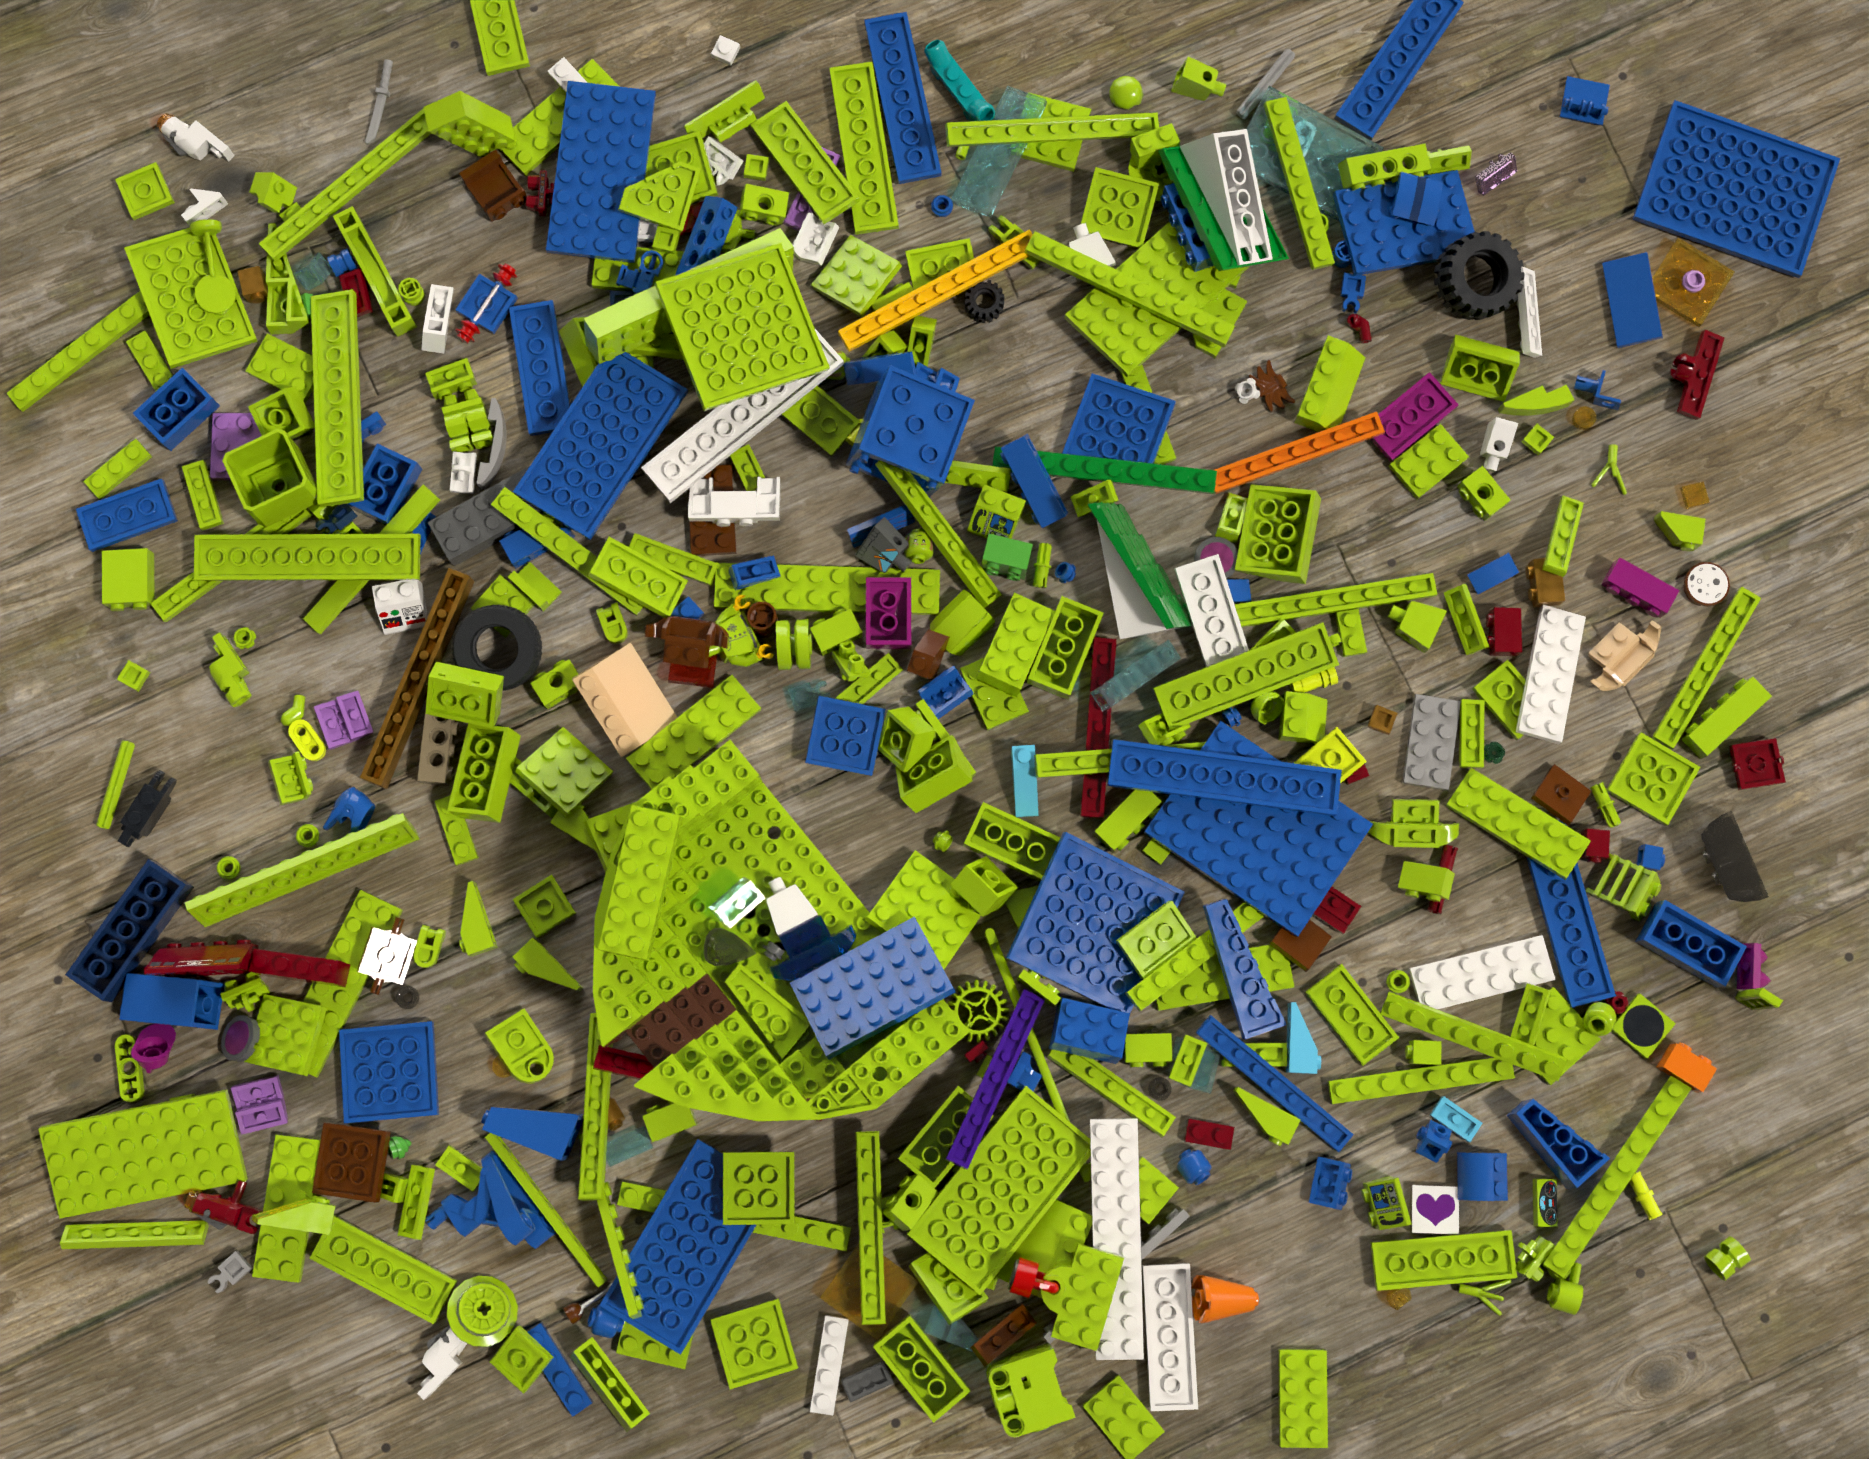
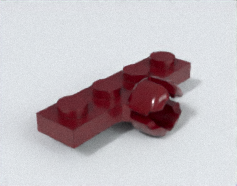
M1705 329L1700 333L1694 356L1682 353L1674 359L1672 366L1677 369L1671 368L1670 375L1684 384L1677 409L1678 413L1694 420L1701 418L1725 337Z

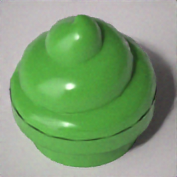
M391 1137L388 1146L390 1158L392 1160L404 1158L405 1153L408 1152L409 1146L412 1144L411 1141L402 1137Z

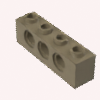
M425 714L418 782L449 786L450 780H453L454 767H451L452 758L456 757L457 752L454 738L459 733V722L451 719L439 721L437 716ZM444 733L446 735L445 741L437 744V735ZM437 756L443 757V762L440 766L433 765V760Z

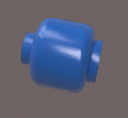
M1188 1149L1179 1155L1180 1161L1177 1164V1170L1187 1183L1199 1185L1211 1176L1209 1172L1212 1166L1200 1150L1191 1151Z
M598 1305L596 1309L592 1308L587 1326L590 1327L591 1333L594 1335L613 1338L616 1332L622 1331L624 1320Z

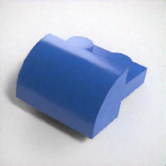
M1457 1152L1458 1200L1508 1201L1507 1153Z

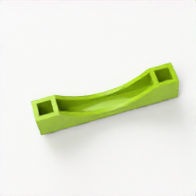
M352 206L334 215V220L361 267L394 333L399 337L416 328V323L354 207Z

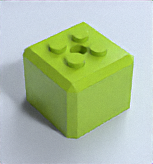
M275 429L225 453L222 461L244 509L259 525L268 527L317 503V485L300 448L286 431ZM284 482L285 488L280 492L275 491L276 484Z

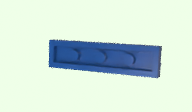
M541 1322L528 1331L554 1357L543 1372L571 1416H575L592 1404L593 1400L544 1324Z

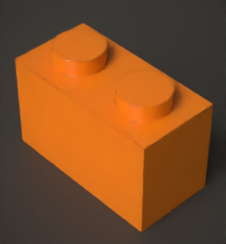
M1684 1043L1669 1044L1656 1068L1669 1076L1672 1075L1691 1087V1090L1694 1092H1704L1717 1068L1711 1065L1712 1061L1702 1055L1696 1056L1691 1052L1692 1049Z

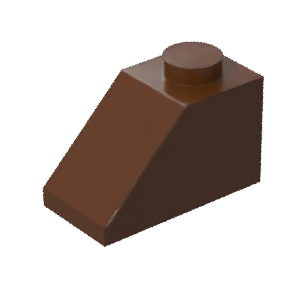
M928 629L915 647L907 671L928 679H935L950 637Z

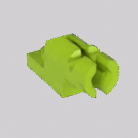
M219 632L212 637L216 643L213 647L222 657L209 666L210 673L220 690L226 693L225 697L230 705L238 707L252 696L243 678L250 672L227 637Z

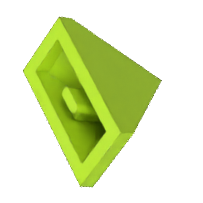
M384 1173L380 1198L393 1203L404 1202L409 1178Z

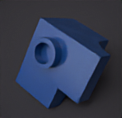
M1024 1051L1015 1064L1007 1083L1020 1091L1024 1086L1034 1091L1042 1075L1032 1069L1030 1064L1031 1055Z

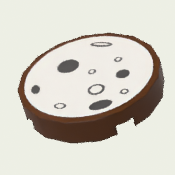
M1701 562L1691 567L1684 577V592L1687 598L1696 605L1712 607L1722 602L1728 595L1730 588L1729 577L1725 570L1717 564Z

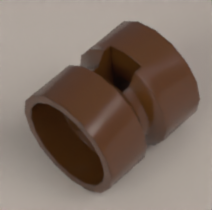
M765 601L754 603L747 612V620L756 636L768 638L776 633V621L779 620L774 607L770 603Z

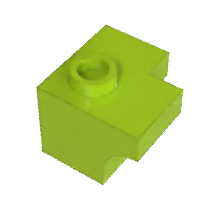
M256 172L249 193L258 198L260 205L273 213H280L282 206L289 208L292 205L297 187L274 172Z

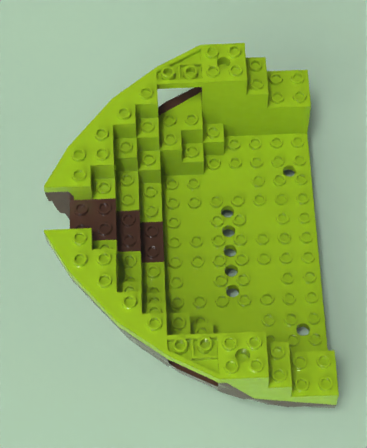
M728 740L695 768L690 765L675 778L671 779L668 776L633 804L635 806L677 814L683 818L650 961L598 950L631 811L630 808L609 857L595 914L593 997L601 1045L607 1047L629 1036L654 1067L653 1070L635 1083L634 1087L686 1108L753 1121L821 1120L877 1109L970 1033L944 999L830 1060L827 1059L811 1026L784 1059L780 1057L725 983V980L738 964L743 965L806 1016L790 982L883 933L865 921L870 912L765 786L760 775L731 740ZM778 827L781 830V835L778 839L773 840L768 837L770 828ZM781 877L786 888L796 884L818 916L778 937L766 899L774 895L768 883ZM748 906H752L756 910V915L752 919H746L743 916V910ZM762 924H767L770 927L771 931L767 937H760L757 933L758 927ZM769 941L774 944L776 942L783 943L785 945V952L781 956L782 959L777 958L776 961H773L764 954L766 949L763 948V945L766 946ZM791 960H796L800 964V968L796 973L787 971V963Z

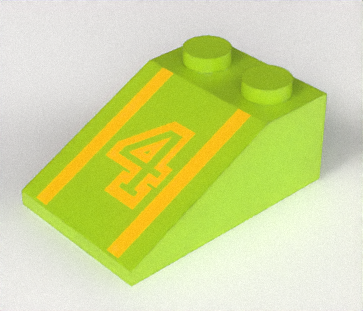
M312 1195V1200L302 1199L252 1215V1221L259 1225L330 1235L336 1206L331 1204L330 1199L326 1197Z

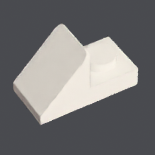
M190 189L199 202L196 205L189 206L181 216L190 225L198 220H207L227 206L228 203L220 192Z

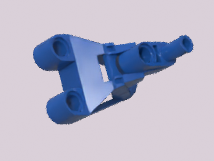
M490 1151L481 1159L483 1168L480 1172L478 1194L468 1201L451 1193L441 1201L442 1205L425 1219L426 1222L430 1221L428 1226L435 1230L449 1218L456 1230L464 1237L481 1224L499 1227L511 1244L516 1246L525 1239L535 1249L555 1234L553 1227L495 1151Z

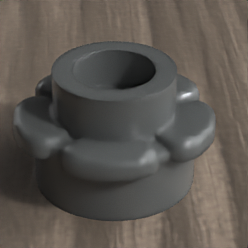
M771 941L766 946L763 945V948L766 949L764 954L773 961H776L777 958L782 959L781 956L785 951Z

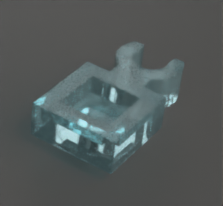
M826 681L817 683L814 688H811L810 682L789 688L788 691L795 712L815 706V699L818 698V695L830 697V693H820V688L827 686Z

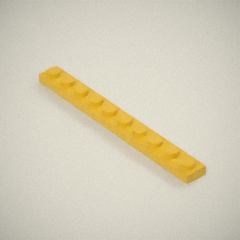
M1030 229L838 330L839 337L848 352L1026 259L1030 256L1025 253V249L1033 235Z

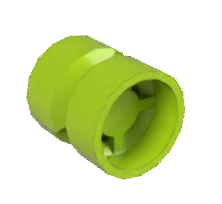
M1731 1236L1719 1244L1720 1249L1714 1248L1704 1256V1260L1710 1269L1723 1281H1726L1735 1274V1268L1741 1269L1751 1261L1747 1251Z

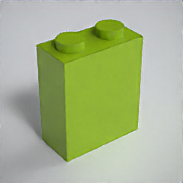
M147 548L102 551V604L110 608L111 611H124V608L133 607L134 610H146L147 606H152L150 603L155 600L154 553Z

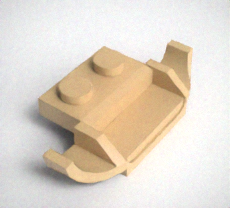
M1652 620L1643 634L1639 633L1636 635L1619 622L1588 653L1589 658L1603 667V673L1597 679H1592L1590 681L1591 684L1602 691L1615 690L1621 686L1624 687L1654 657L1659 644L1661 626Z

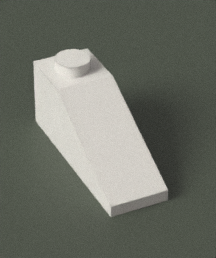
M431 284L423 327L422 351L443 354L445 352L453 287Z

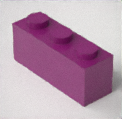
M1620 557L1613 562L1601 584L1606 587V591L1624 597L1630 605L1640 606L1646 610L1645 612L1648 615L1656 618H1661L1668 613L1680 591Z

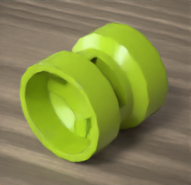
M405 278L400 282L399 293L408 305L417 306L423 302L425 292L416 279Z

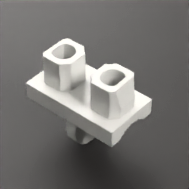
M453 452L450 492L473 494L476 453Z

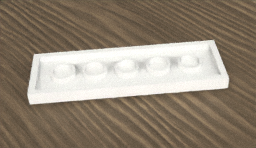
M1219 554L1174 568L1205 667L1249 651Z
M1547 605L1540 607L1516 727L1517 733L1558 745L1562 743L1586 619L1585 616Z
M1543 935L1409 968L1417 1002L1435 1009L1525 988L1527 983L1536 985L1555 980Z
M1190 1264L1142 1265L1150 1411L1198 1409Z

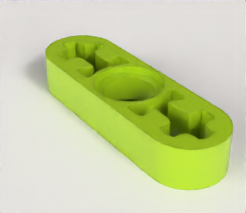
M121 1035L115 1042L120 1096L126 1102H137L142 1099L145 1092L142 1067L133 1058L123 1059V1055L128 1056L127 1049L122 1048V1044L126 1043V1039L128 1042H132V1046L128 1048V1053L131 1055V1050L137 1038L133 1035ZM131 1061L135 1064V1072L127 1075L124 1072V1066L127 1062ZM136 1078L137 1081H132V1087L137 1088V1093H134L132 1098V1095L127 1094V1090L131 1089V1082H126L125 1079Z

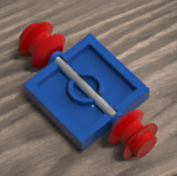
M506 263L504 265L498 264L499 273H492L495 283L479 274L455 309L458 314L468 319L461 320L463 325L461 329H455L458 333L457 337L467 344L469 341L474 343L473 335L480 334L478 325L495 334L509 313V307H513L518 298L515 294L503 288L504 286L511 287L510 279L517 278L516 270Z

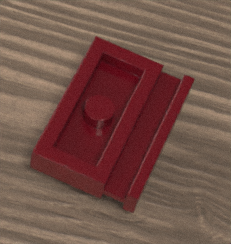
M1331 887L1313 915L1339 933L1344 934L1362 906L1334 887Z

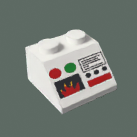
M401 580L372 586L375 608L384 635L424 627L428 614L423 585L419 580Z

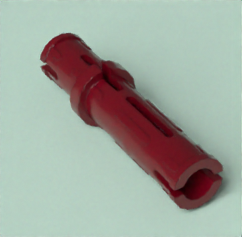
M1451 845L1443 846L1439 867L1452 871L1458 851L1457 847L1453 848ZM1440 899V902L1430 900L1427 911H1432L1434 914H1442L1445 899Z

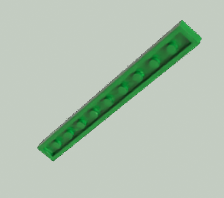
M995 446L992 466L1011 469L1010 465H1006L1001 458V447ZM1037 451L1049 476L1098 482L1111 480L1112 483L1215 494L1217 471Z

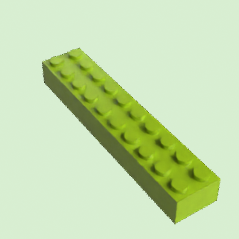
M781 228L688 271L781 243L793 272L794 246ZM655 286L584 318L586 345L599 364L611 361L624 352H630L639 345L649 343L656 337L672 332Z

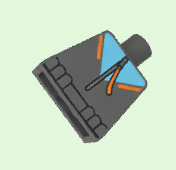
M885 517L873 527L855 553V556L883 573H886L894 565L902 572H905L912 563L902 554L908 546L907 540Z

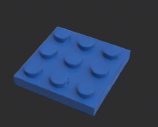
M818 695L805 763L872 776L886 709Z

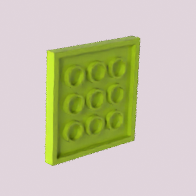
M915 850L868 914L865 921L884 933L915 917L942 968L945 969L981 915L977 914L964 898L957 895L955 889L950 885L955 880L953 877Z

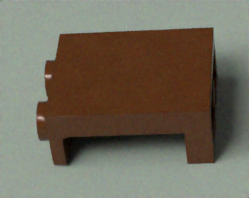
M496 149L459 173L464 184L491 222L504 218L507 212L513 208L521 207L526 201L527 195L525 190L518 184Z

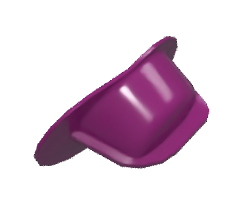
M153 1024L143 1029L138 1035L131 1050V1056L142 1068L146 1069L147 1073L151 1074L154 1069L161 1068L168 1062L170 1051L176 1039L174 1028L170 1025Z

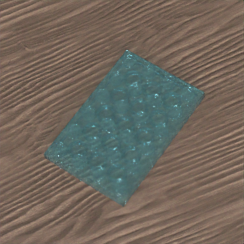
M1268 86L1246 128L1256 177L1289 194L1264 108L1266 101L1286 97L1319 210L1339 221L1333 198L1335 191L1343 190L1338 163L1346 158L1382 152L1384 147ZM1363 169V173L1368 176L1367 171Z

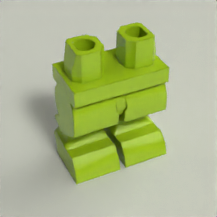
M475 389L466 390L464 392L466 401L458 403L456 395L444 396V407L441 408L448 435L452 439L449 441L452 452L466 453L473 451V444L476 449L492 446L494 435L491 432L486 407ZM468 428H470L471 432L473 433V435H471L472 440L470 439V432Z

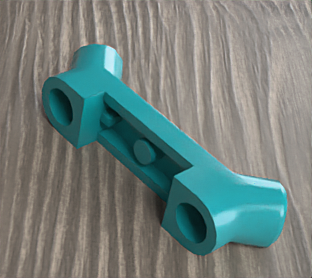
M934 40L930 42L924 49V53L930 63V70L937 80H941L963 109V114L968 121L993 120L995 117L994 107L986 102L948 52L944 41Z

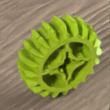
M974 980V987L972 988L969 981L965 982L967 989L964 991L961 986H958L957 989L961 994L958 996L956 993H953L951 996L956 1001H948L947 1003L949 1006L954 1007L953 1012L958 1018L959 1003L969 1011V1018L965 1023L966 1028L970 1031L968 1033L969 1042L972 1041L973 1035L977 1036V1043L981 1042V1035H984L986 1041H989L990 1036L988 1033L991 1032L996 1037L998 1033L995 1028L1004 1029V1026L999 1023L1000 1020H1008L1006 1016H1001L1002 1012H1009V1008L1001 1007L1002 1004L1007 1003V999L999 1001L998 997L1003 992L999 991L995 995L993 991L996 985L993 984L989 990L986 988L987 981L983 982L982 987H978L979 981ZM973 992L985 993L977 1003L970 1002L964 998ZM990 998L993 999L997 1008L996 1019L986 1011V1004ZM983 1001H985V1003L982 1006L983 1010L981 1011H984V1015L988 1018L978 1015L971 1022L970 1020L973 1017L972 1013L974 1011H971L970 1006H974L977 1008L979 1005H981ZM977 1020H984L991 1024L987 1029L980 1031L970 1029Z

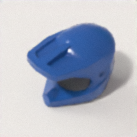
M350 787L337 798L323 829L329 830L337 822L341 824L349 817L351 819V832L363 830L374 813L375 804L363 792L355 787Z

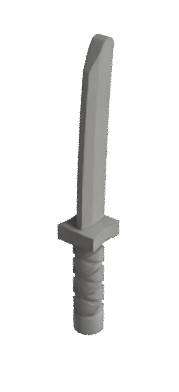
M387 59L384 60L379 88L376 87L375 90L377 93L376 103L365 143L368 145L377 136L386 97H390L388 86L393 61Z

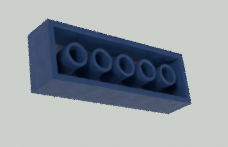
M148 859L65 975L100 1000L112 1002L124 986L126 973L132 974L194 886L157 861Z

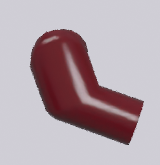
M1358 314L1349 315L1347 323L1351 328L1359 332L1361 343L1371 342L1368 320Z

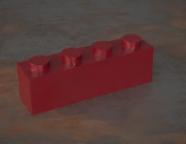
M254 949L249 972L261 976L346 987L350 964L333 959Z

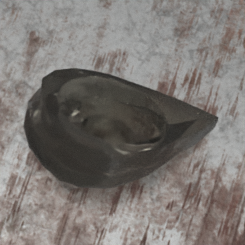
M715 928L709 931L703 949L705 960L714 966L731 965L757 954L737 935L722 928Z

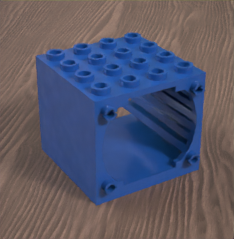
M890 365L874 388L846 466H849V471L854 474H858V471L888 482L875 465L879 460L910 472L928 497L932 496L945 483L975 400Z

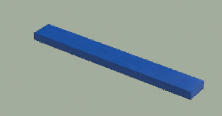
M1209 1015L1196 1031L1201 1038L1335 1150L1340 1152L1352 1138L1353 1133L1213 1016Z

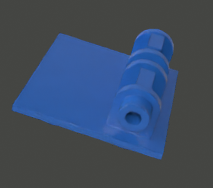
M1567 76L1560 117L1602 126L1604 115H1607L1609 108L1606 104L1610 85Z

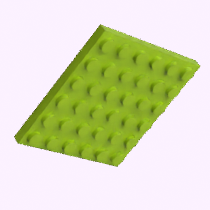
M781 243L656 281L654 284L704 411L830 369Z

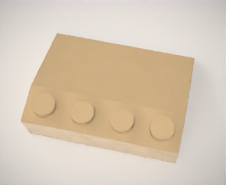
M631 642L572 678L621 757L647 742L678 718Z

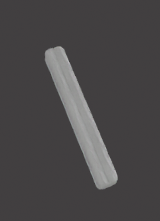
M1285 49L1240 105L1236 114L1241 119L1247 118L1295 57L1293 51Z

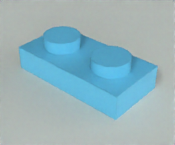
M1444 1096L1440 1098L1429 1115L1467 1142H1471L1483 1124Z

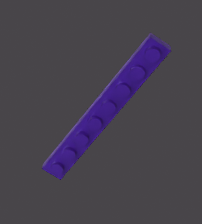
M1025 989L1022 991L945 1160L963 1169H968L1045 999Z

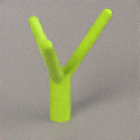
M1611 444L1608 448V463L1591 486L1595 487L1608 469L1611 468L1622 494L1626 495L1627 491L1617 467L1618 446Z
M1511 1279L1499 1281L1481 1288L1460 1283L1458 1293L1478 1297L1500 1316L1502 1312L1487 1298L1503 1301L1504 1298L1486 1291L1510 1284Z

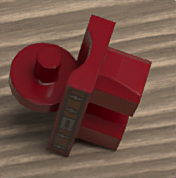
M540 170V175L528 176V190H539L538 196L527 195L526 197L527 210L538 211L539 216L545 217L547 213V199H549V205L552 206L555 184L551 183L548 189L549 178L547 177V171Z

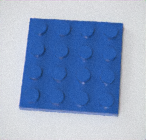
M1092 373L1062 454L1154 464L1176 401Z
M433 1021L339 1030L344 1123L439 1115Z

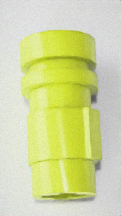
M1335 667L1291 683L1289 686L1292 692L1305 693L1321 686L1322 688L1328 687V684L1329 686L1338 684V676Z

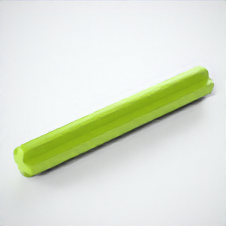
M121 742L96 823L99 828L109 829L135 747V744L132 742Z

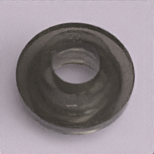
M404 986L396 994V1002L403 1009L414 1008L420 999L419 992L412 986ZM410 993L412 995L411 1001L406 1002L404 997L406 994Z
M1157 1077L1149 1083L1148 1092L1153 1099L1162 1101L1171 1094V1084L1167 1079ZM1158 1084L1164 1087V1091L1160 1094L1155 1090Z

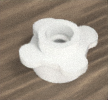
M1248 378L1247 381L1238 383L1235 386V391H1237L1240 397L1239 401L1243 404L1260 396V391L1256 389V381L1253 378Z

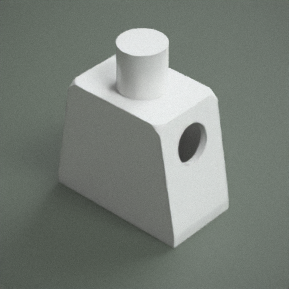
M1086 223L1073 228L1077 239L1069 242L1070 248L1110 267L1116 266L1115 260L1099 232L1089 234Z
M1498 417L1488 422L1480 456L1486 457L1484 463L1486 470L1496 472L1499 461L1502 462L1507 459L1518 423ZM1494 445L1498 447V451L1494 449Z
M781 877L768 883L774 895L767 898L766 901L778 937L818 916L796 884L786 888Z

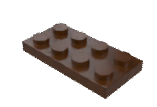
M732 465L716 466L701 478H713V491H733ZM690 521L691 554L696 556L737 554L735 523H730V526L721 527L712 521Z

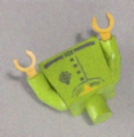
M739 595L735 598V604H731L715 621L716 624L722 626L729 634L728 648L710 646L709 657L719 653L723 663L729 662L732 665L748 667L761 661L762 658L771 659L774 654L768 653L765 655V650L771 648V646L767 644L760 646L744 611L740 612V609L748 608L750 602L742 606L740 601L745 595Z

